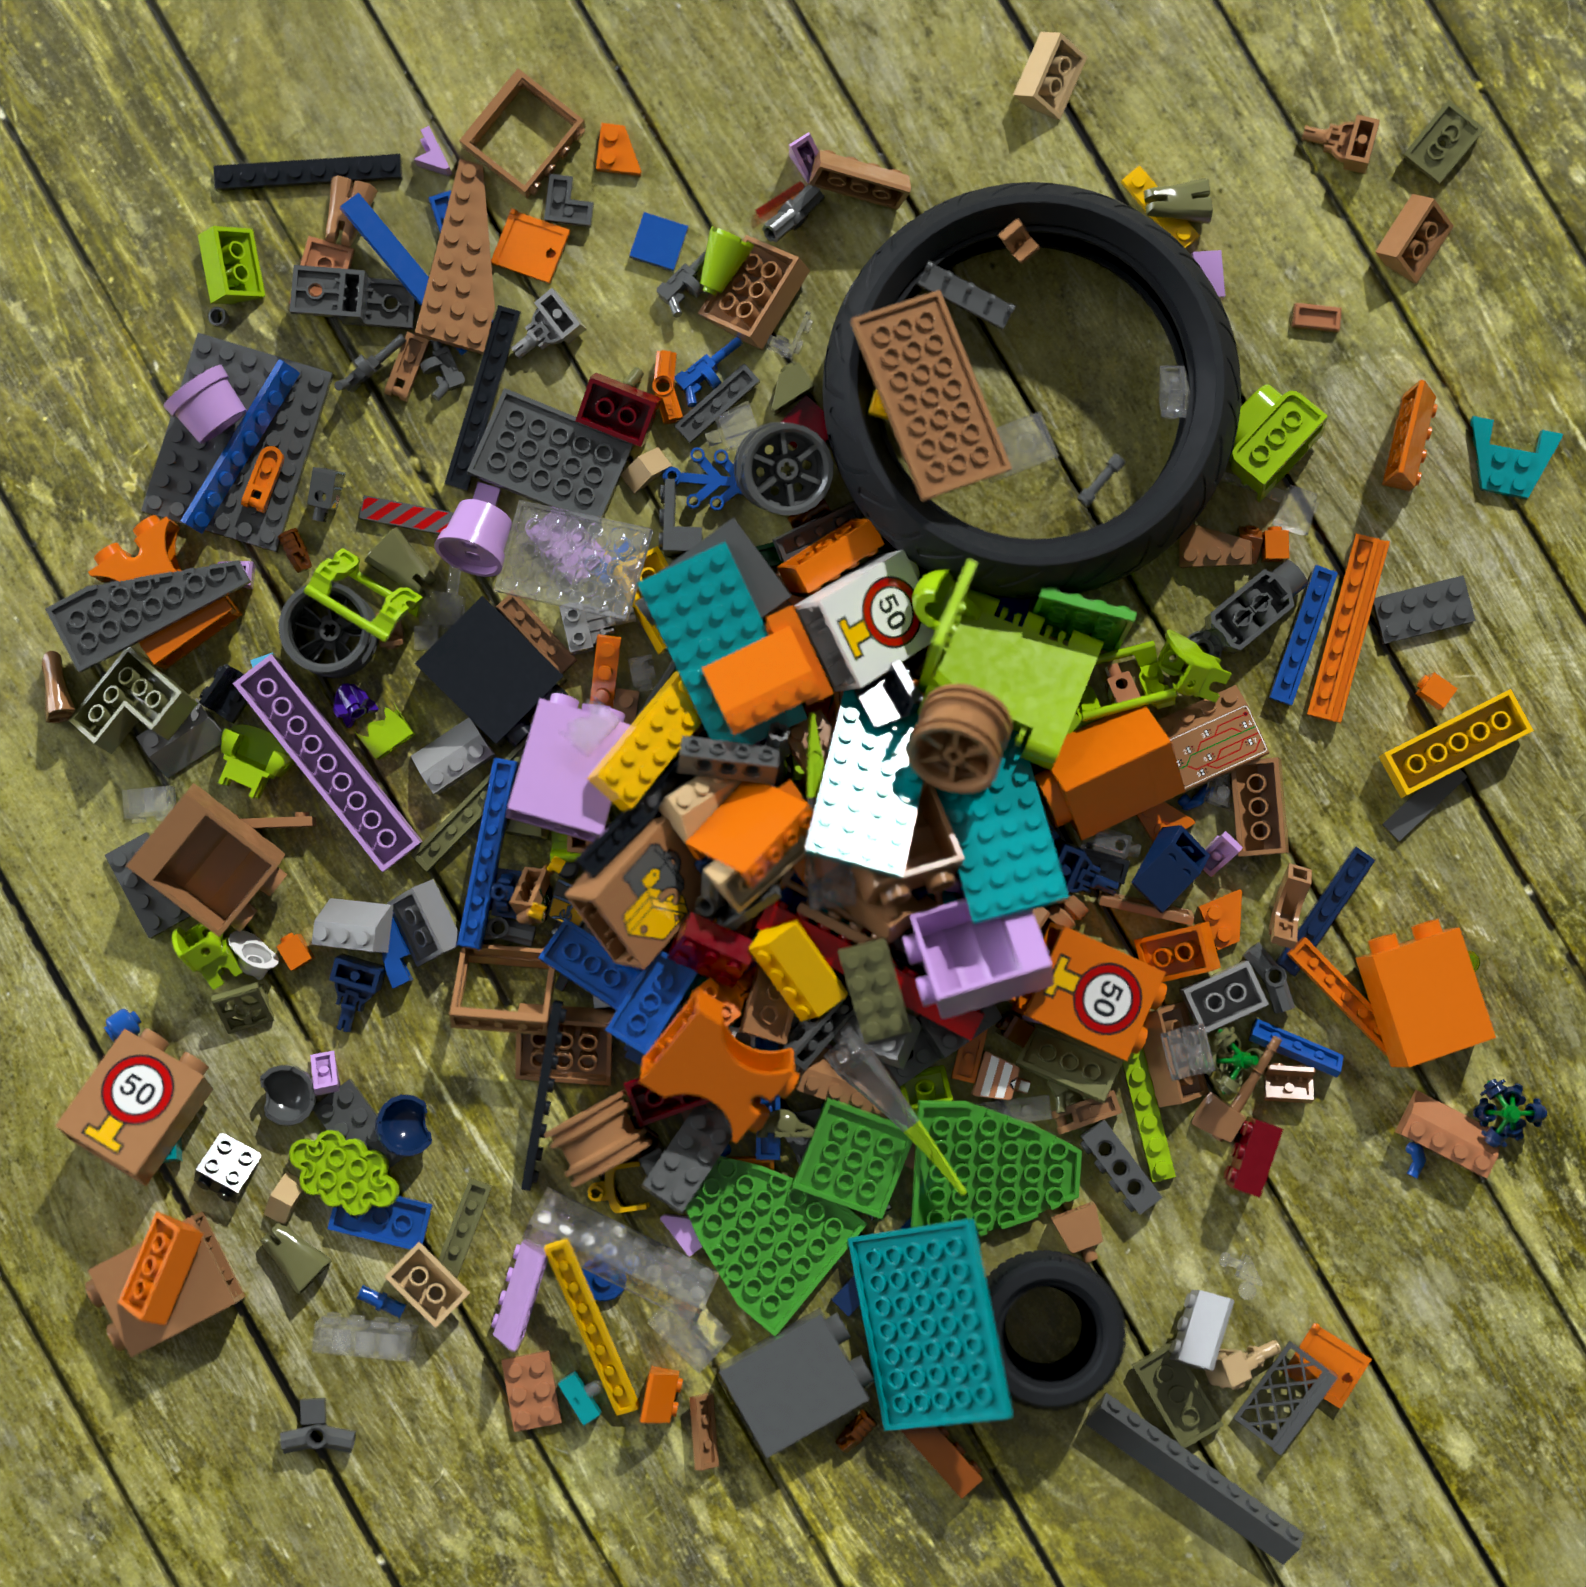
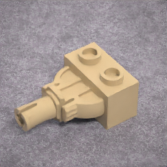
M1272 1340L1259 1347L1249 1346L1245 1352H1242V1350L1220 1349L1214 1370H1205L1209 1384L1220 1386V1388L1231 1387L1232 1390L1243 1387L1245 1381L1252 1378L1250 1371L1263 1367L1266 1359L1281 1353L1280 1346L1277 1341Z

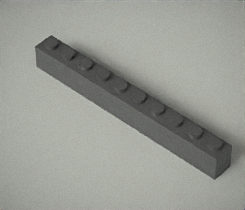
M1105 1393L1090 1409L1085 1423L1087 1426L1282 1565L1300 1550L1304 1533L1296 1526L1290 1524L1275 1511L1259 1502L1257 1498L1252 1497L1216 1469H1213L1196 1455L1182 1447L1178 1442L1162 1433L1157 1427L1151 1425L1137 1413L1124 1406L1119 1400Z

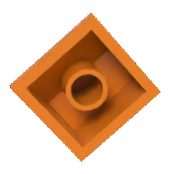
M651 1366L640 1422L670 1423L671 1416L676 1417L679 1402H674L676 1392L681 1393L683 1378H679L680 1371Z

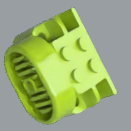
M1269 384L1263 385L1256 390L1241 406L1238 430L1228 462L1232 472L1241 479V484L1243 486H1250L1258 493L1256 500L1259 503L1323 435L1328 415L1301 393L1288 391L1282 395Z

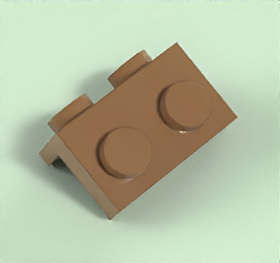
M1273 1063L1268 1065L1263 1074L1264 1101L1312 1104L1314 1101L1313 1077L1315 1075V1068L1303 1064L1285 1066L1282 1063Z

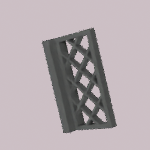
M1289 1340L1233 1418L1271 1446L1275 1452L1282 1455L1338 1379V1375ZM1290 1348L1299 1354L1301 1364L1286 1365L1285 1355ZM1303 1357H1304L1306 1360H1308L1309 1363H1304V1362H1303ZM1283 1359L1284 1366H1278ZM1316 1366L1322 1373L1317 1379L1306 1380L1304 1367ZM1302 1367L1304 1381L1289 1382L1287 1369ZM1284 1369L1287 1383L1272 1385L1271 1374L1273 1371ZM1269 1378L1270 1385L1263 1386ZM1313 1383L1311 1388L1308 1390L1307 1384ZM1304 1384L1305 1396L1300 1399H1292L1290 1386ZM1287 1387L1290 1400L1275 1402L1273 1388ZM1263 1389H1270L1272 1402L1258 1404L1257 1393ZM1255 1398V1404L1249 1405ZM1293 1403H1299L1294 1409ZM1290 1404L1291 1415L1288 1418L1278 1419L1276 1405ZM1273 1406L1275 1419L1261 1421L1259 1407ZM1256 1408L1258 1421L1247 1422L1241 1415L1246 1409ZM1279 1422H1285L1280 1428ZM1276 1423L1278 1432L1272 1440L1263 1434L1262 1424ZM1254 1425H1259L1260 1431Z

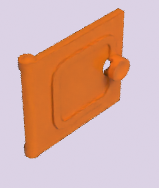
M511 209L491 258V264L550 284L571 231L525 215L516 209Z
M1314 1323L1299 1347L1338 1375V1379L1324 1396V1399L1341 1409L1372 1359L1326 1331L1319 1324ZM1295 1352L1288 1365L1301 1364L1300 1356L1297 1352ZM1303 1357V1362L1309 1363V1361ZM1316 1366L1304 1367L1306 1380L1317 1379L1322 1373ZM1302 1367L1287 1369L1289 1378L1291 1377L1295 1381H1304ZM1313 1383L1307 1384L1308 1389L1311 1388Z

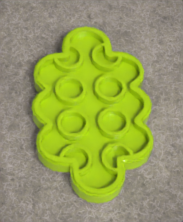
M328 1130L320 1133L315 1140L308 1138L300 1139L290 1147L289 1159L293 1166L301 1170L299 1182L302 1190L308 1195H320L327 1206L338 1207L342 1205L344 1210L350 1215L359 1216L369 1212L373 1205L381 1208L388 1207L398 1199L399 1186L396 1180L387 1175L389 1168L387 1157L378 1150L368 1151L366 1145L360 1139L346 1140L339 1131Z

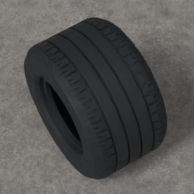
M1034 1250V1252H1024L1023 1255L1021 1253L1015 1255L1014 1258L1007 1259L1005 1263L999 1264L997 1269L994 1268L990 1272V1276L987 1275L986 1282L1009 1399L1024 1407H1031V1409L1060 1411V1409H1070V1407L1073 1408L1079 1406L1080 1403L1083 1404L1089 1401L1088 1399L1095 1397L1098 1392L1100 1393L1105 1388V1385H1108L1112 1380L1111 1377H1114L1117 1372L1116 1369L1119 1368L1120 1359L1123 1358V1348H1125L1126 1343L1124 1339L1126 1338V1330L1124 1328L1126 1326L1118 1299H1116L1114 1292L1097 1272L1080 1259L1069 1254H1062V1252L1058 1251L1052 1252V1250ZM1043 1286L1056 1288L1066 1293L1077 1305L1082 1324L1079 1340L1072 1351L1062 1359L1050 1363L1032 1362L1019 1355L1011 1346L1005 1328L1007 1312L1011 1305L1024 1293Z

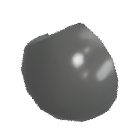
M285 1064L272 1067L261 1075V1088H264L266 1092L264 1111L268 1119L280 1125L290 1126L301 1123L310 1115L316 1103L317 1095L315 1096L313 1080L307 1072L298 1066Z

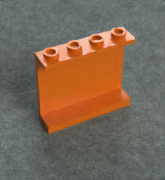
M742 781L685 843L694 858L701 861L705 856H708L742 874L749 887L754 888L808 828L811 827L814 813L808 803L769 784Z

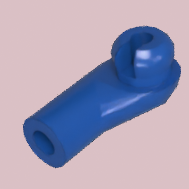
M1203 785L1192 798L1187 794L1182 795L1178 799V804L1182 806L1183 810H1191L1201 806L1213 793V790L1210 786Z
M1410 1142L1406 1146V1152L1411 1155L1413 1161L1407 1174L1418 1179L1426 1163V1157L1421 1145Z

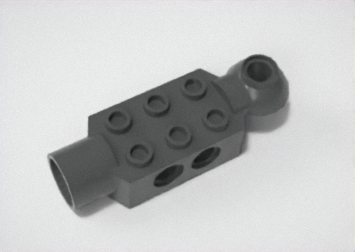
M1286 560L1272 572L1264 569L1204 618L1206 631H1196L1190 634L1188 639L1197 643V645L1203 646L1207 654L1218 658L1221 657L1222 650L1232 654L1239 652L1294 607L1293 597L1308 585L1307 578L1300 568L1290 560Z

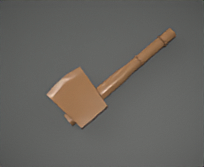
M1275 1035L1273 1036L1259 1059L1258 1065L1255 1068L1253 1067L1252 1073L1240 1088L1231 1105L1210 1092L1199 1105L1191 1124L1212 1134V1137L1220 1142H1223V1140L1232 1142L1246 1119L1241 1110L1252 1094L1257 1081L1274 1053L1277 1052L1276 1050L1281 1044L1282 1039Z

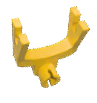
M639 1160L619 1163L605 1171L604 1181H598L590 1185L588 1189L589 1199L596 1202L608 1200L612 1211L615 1213L648 1209L650 1202L623 1206L617 1197L615 1189L617 1169L641 1166ZM594 1189H598L599 1192L601 1191L600 1196L594 1194Z

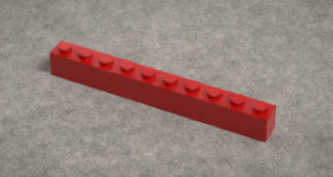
M779 899L774 904L765 908L756 928L764 930L797 921L827 964L844 974L838 949L856 945L852 943L853 940L842 934L837 935L831 932L830 928L819 922L816 924L810 921L809 917L798 911L795 913L787 909L789 905ZM892 959L905 1006L971 1041L985 1016L981 1008L970 1010L954 1017L941 1019L936 1003L923 1006L915 980L918 978L916 977L918 973L906 966L904 969L895 965L896 961Z

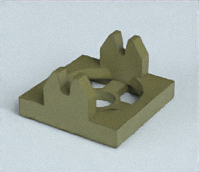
M256 982L211 996L212 1003L228 1034L274 1021V1014L269 1006L268 993L264 989V984ZM252 996L258 1001L250 1004L243 1002L241 997ZM234 1000L236 1005L233 1009L228 1010L227 1002ZM240 1007L250 1009L246 1014H240L236 1010ZM261 1009L256 1016L251 1017L253 1011Z

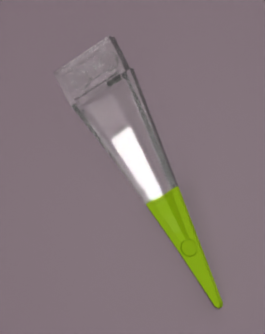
M810 712L808 723L807 803L814 813L825 765L815 714ZM808 828V830L806 831V844L810 828ZM806 853L805 884L808 886L809 909L856 905L855 879L850 865Z
M853 1031L829 1050L824 1056L837 1075L860 1092L898 1126L934 1163L961 1195L966 1194V1189L872 1048L868 1050L855 1031Z

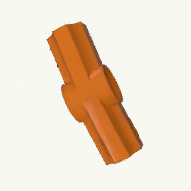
M667 350L656 352L652 386L655 396L662 398L659 410L663 423L672 424L683 418L674 389L677 353ZM660 383L670 385L669 390L666 392L658 391L657 387Z

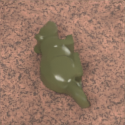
M777 1109L770 1112L767 1121L759 1130V1133H757V1138L768 1137V1133H774V1137H813L814 1128L800 1122L791 1111Z

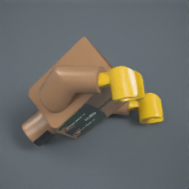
M554 856L551 863L546 864L541 869L524 867L509 902L517 914L516 919L519 923L532 925L533 923L541 924L547 920V912L553 897L549 877L555 872L560 874L566 863L565 860Z

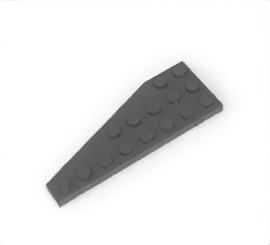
M236 560L206 567L190 568L183 571L166 572L137 577L131 580L87 586L45 608L77 671L82 673L250 584L251 581L241 562Z

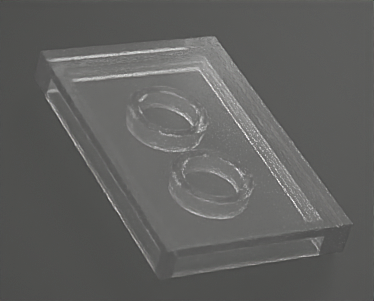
M1041 411L996 428L1012 469L1009 472L989 478V483L991 484L1058 458Z

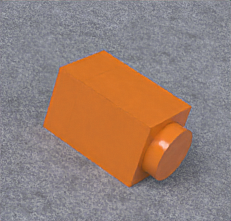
M1146 705L1105 716L1067 734L1052 770L1044 767L1045 770L1034 775L1041 803L1053 825L1058 828L1070 822L1081 840L1089 838L1185 792L1172 743Z

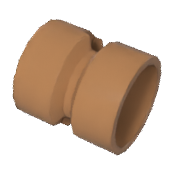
M1069 892V900L1059 902L1058 906L1053 905L1048 910L1050 915L1047 919L1052 923L1074 929L1076 927L1075 921H1081L1088 914L1089 909Z

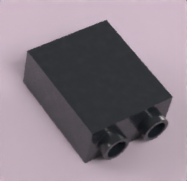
M483 596L415 662L500 747L508 741L516 748L527 737L532 726L528 720L536 713L539 699L550 701L551 694L553 693L568 695L562 688L568 681L564 675Z

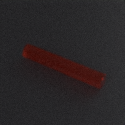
M799 181L755 210L756 215L761 218L800 193L805 188L802 181Z

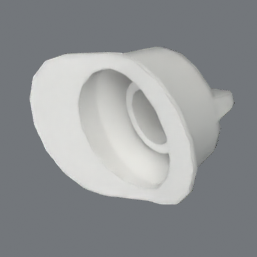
M234 931L230 934L228 939L229 945L238 955V966L245 974L261 980L270 968L278 965V956L256 935L247 931Z

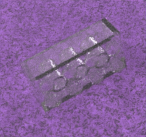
M328 1312L327 1316L324 1315L315 1322L312 1352L409 1362L416 1354L419 1325H414L411 1320L402 1319L398 1323L389 1322V1318L385 1317L365 1320L363 1315H351V1318L341 1317V1313Z

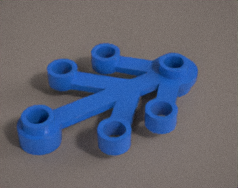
M699 447L692 449L691 459L698 463L708 475L682 473L675 467H669L663 473L664 483L665 479H668V474L674 472L677 475L675 479L676 486L681 482L706 485L696 494H690L687 497V506L691 509H697L701 502L720 486H728L729 488L721 496L711 498L710 507L714 511L722 510L724 504L736 494L743 495L736 483L734 465L728 459L727 452L723 449L715 452L714 460L717 464L723 465L731 477L721 476L705 457L704 450ZM696 451L702 453V457L700 459H696L693 457V454ZM723 453L726 458L723 461H719L717 459L718 454ZM696 498L698 503L693 506L689 504V500ZM714 500H720L722 504L716 508L712 503Z

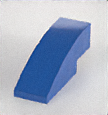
M392 915L388 953L382 952L387 976L394 989L412 981L413 978L403 959L411 955Z

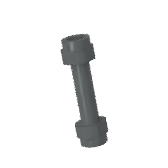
M1114 454L1106 463L1107 467L1088 489L1085 488L1077 497L1078 501L1084 506L1089 507L1096 499L1095 495L1108 479L1114 472L1118 473L1126 463L1124 459Z

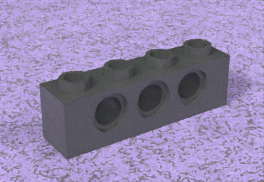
M682 736L678 773L774 785L778 770L779 748Z
M841 973L837 978L847 990V997L820 1017L799 1021L789 1032L786 1045H778L781 1050L792 1048L794 1050V1062L803 1070L808 1068L855 1013L846 978Z
M1104 1119L1098 1121L1079 1135L1083 1140L1080 1145L1088 1155L1092 1153L1097 1161L1094 1164L1102 1174L1107 1172L1111 1178L1109 1184L1116 1193L1122 1192L1126 1198L1123 1202L1131 1213L1136 1211L1141 1215L1163 1198ZM1108 1142L1110 1145L1109 1153L1101 1155L1098 1150L1100 1144ZM1117 1162H1123L1125 1165V1169L1121 1174L1113 1172V1166ZM1132 1181H1137L1139 1183L1138 1191L1133 1194L1129 1193L1127 1189L1128 1184Z

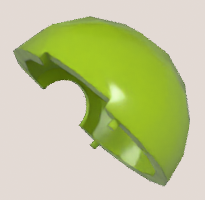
M938 569L924 575L917 582L912 596L913 609L918 619L925 626L936 631L957 585V582L952 580V576L949 573L950 569Z

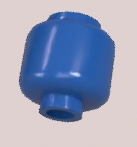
M120 1009L106 1019L105 1023L107 1026L104 1027V1030L113 1043H115L124 1029L137 1036L140 1033L138 1025L142 1022L135 1011L129 1013L126 1009Z

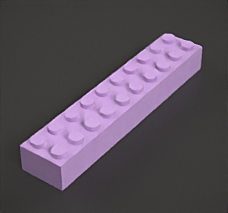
M270 654L233 683L382 872L388 870L423 842L276 655Z

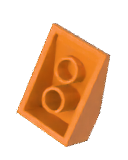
M1209 921L1134 940L1139 960L1166 972L1162 982L1221 968Z

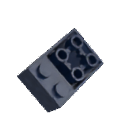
M1182 825L1162 827L1131 884L1160 913H1163L1201 874L1210 854Z

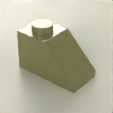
M799 362L794 365L789 363L780 370L782 373L778 377L772 405L774 415L814 391V384Z

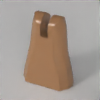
M341 176L332 178L325 241L336 243L339 232L342 230L341 245L351 247L359 231L340 210V206L358 192L371 206L378 192L375 187L361 181H355L353 187L352 180Z
M48 651L43 656L41 664L45 679L46 723L69 721V718L75 712V707L64 681L61 655L56 651Z

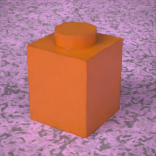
M1279 526L1268 527L1262 533L1261 562H1285L1289 559V530H1282V527Z
M1434 672L1428 676L1424 675L1417 684L1419 689L1415 694L1440 710L1445 708L1458 688Z
M289 933L280 939L281 944L276 946L291 971H296L315 959L301 934L294 935Z

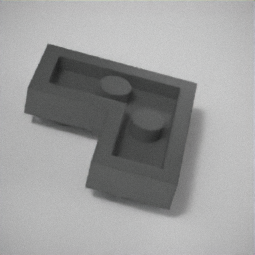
M550 174L544 221L591 228L594 203L571 200L573 176Z

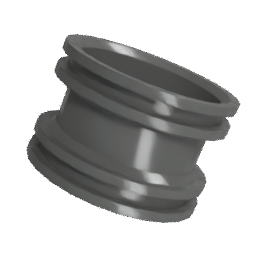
M771 422L760 425L750 431L742 440L734 459V476L741 493L750 503L772 513L797 515L815 507L825 497L833 477V461L826 443L816 432L797 424ZM792 441L797 444L796 449L793 451L788 449V444ZM768 445L773 447V452L770 454L765 452V448ZM806 460L811 462V467L807 470L802 467V463ZM784 463L790 466V471H787V475L781 472V467H784ZM759 467L764 469V475L761 477L756 473ZM799 482L802 485L800 492L794 490L793 486L795 483ZM773 486H777L779 489L777 495L771 494L770 490Z

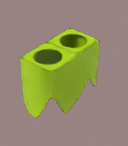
M396 705L397 710L394 712L385 707V720L368 723V737L355 732L376 760H381L416 735Z

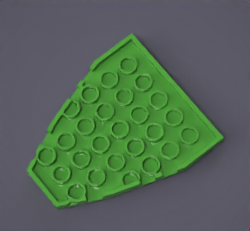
M918 1100L917 1122L920 1120L967 1193L961 1195L915 1144L911 1228L974 1218L977 1235L983 1236L988 1234V1231L997 1228L1005 1229L1037 1218L1039 1213L1050 1208L1051 1210L1056 1209L1064 1202H1070L1079 1198L1082 1159L1080 1148L1034 1124L967 1101Z
M720 1156L685 1210L699 1242L737 1305L772 1335L776 1336L849 1247L847 1238L858 1236L867 1223L846 1206L793 1188L794 1178L758 1164Z

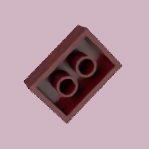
M595 373L589 379L575 421L642 447L647 442L662 398L602 374Z
M691 912L676 933L667 958L679 965L695 970L700 975H706L722 985L733 988L750 965L753 955L749 948L753 940Z
M1247 1116L1246 1121H1244L1239 1129V1134H1241L1239 1143H1235L1232 1148L1231 1156L1233 1160L1231 1166L1228 1165L1224 1172L1223 1179H1226L1225 1184L1233 1189L1261 1198L1283 1129Z

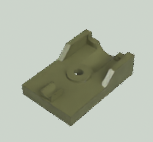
M1448 99L1402 157L1439 185L1485 128ZM1440 141H1444V142H1445V146H1444V147H1441V146L1439 145V142H1440Z

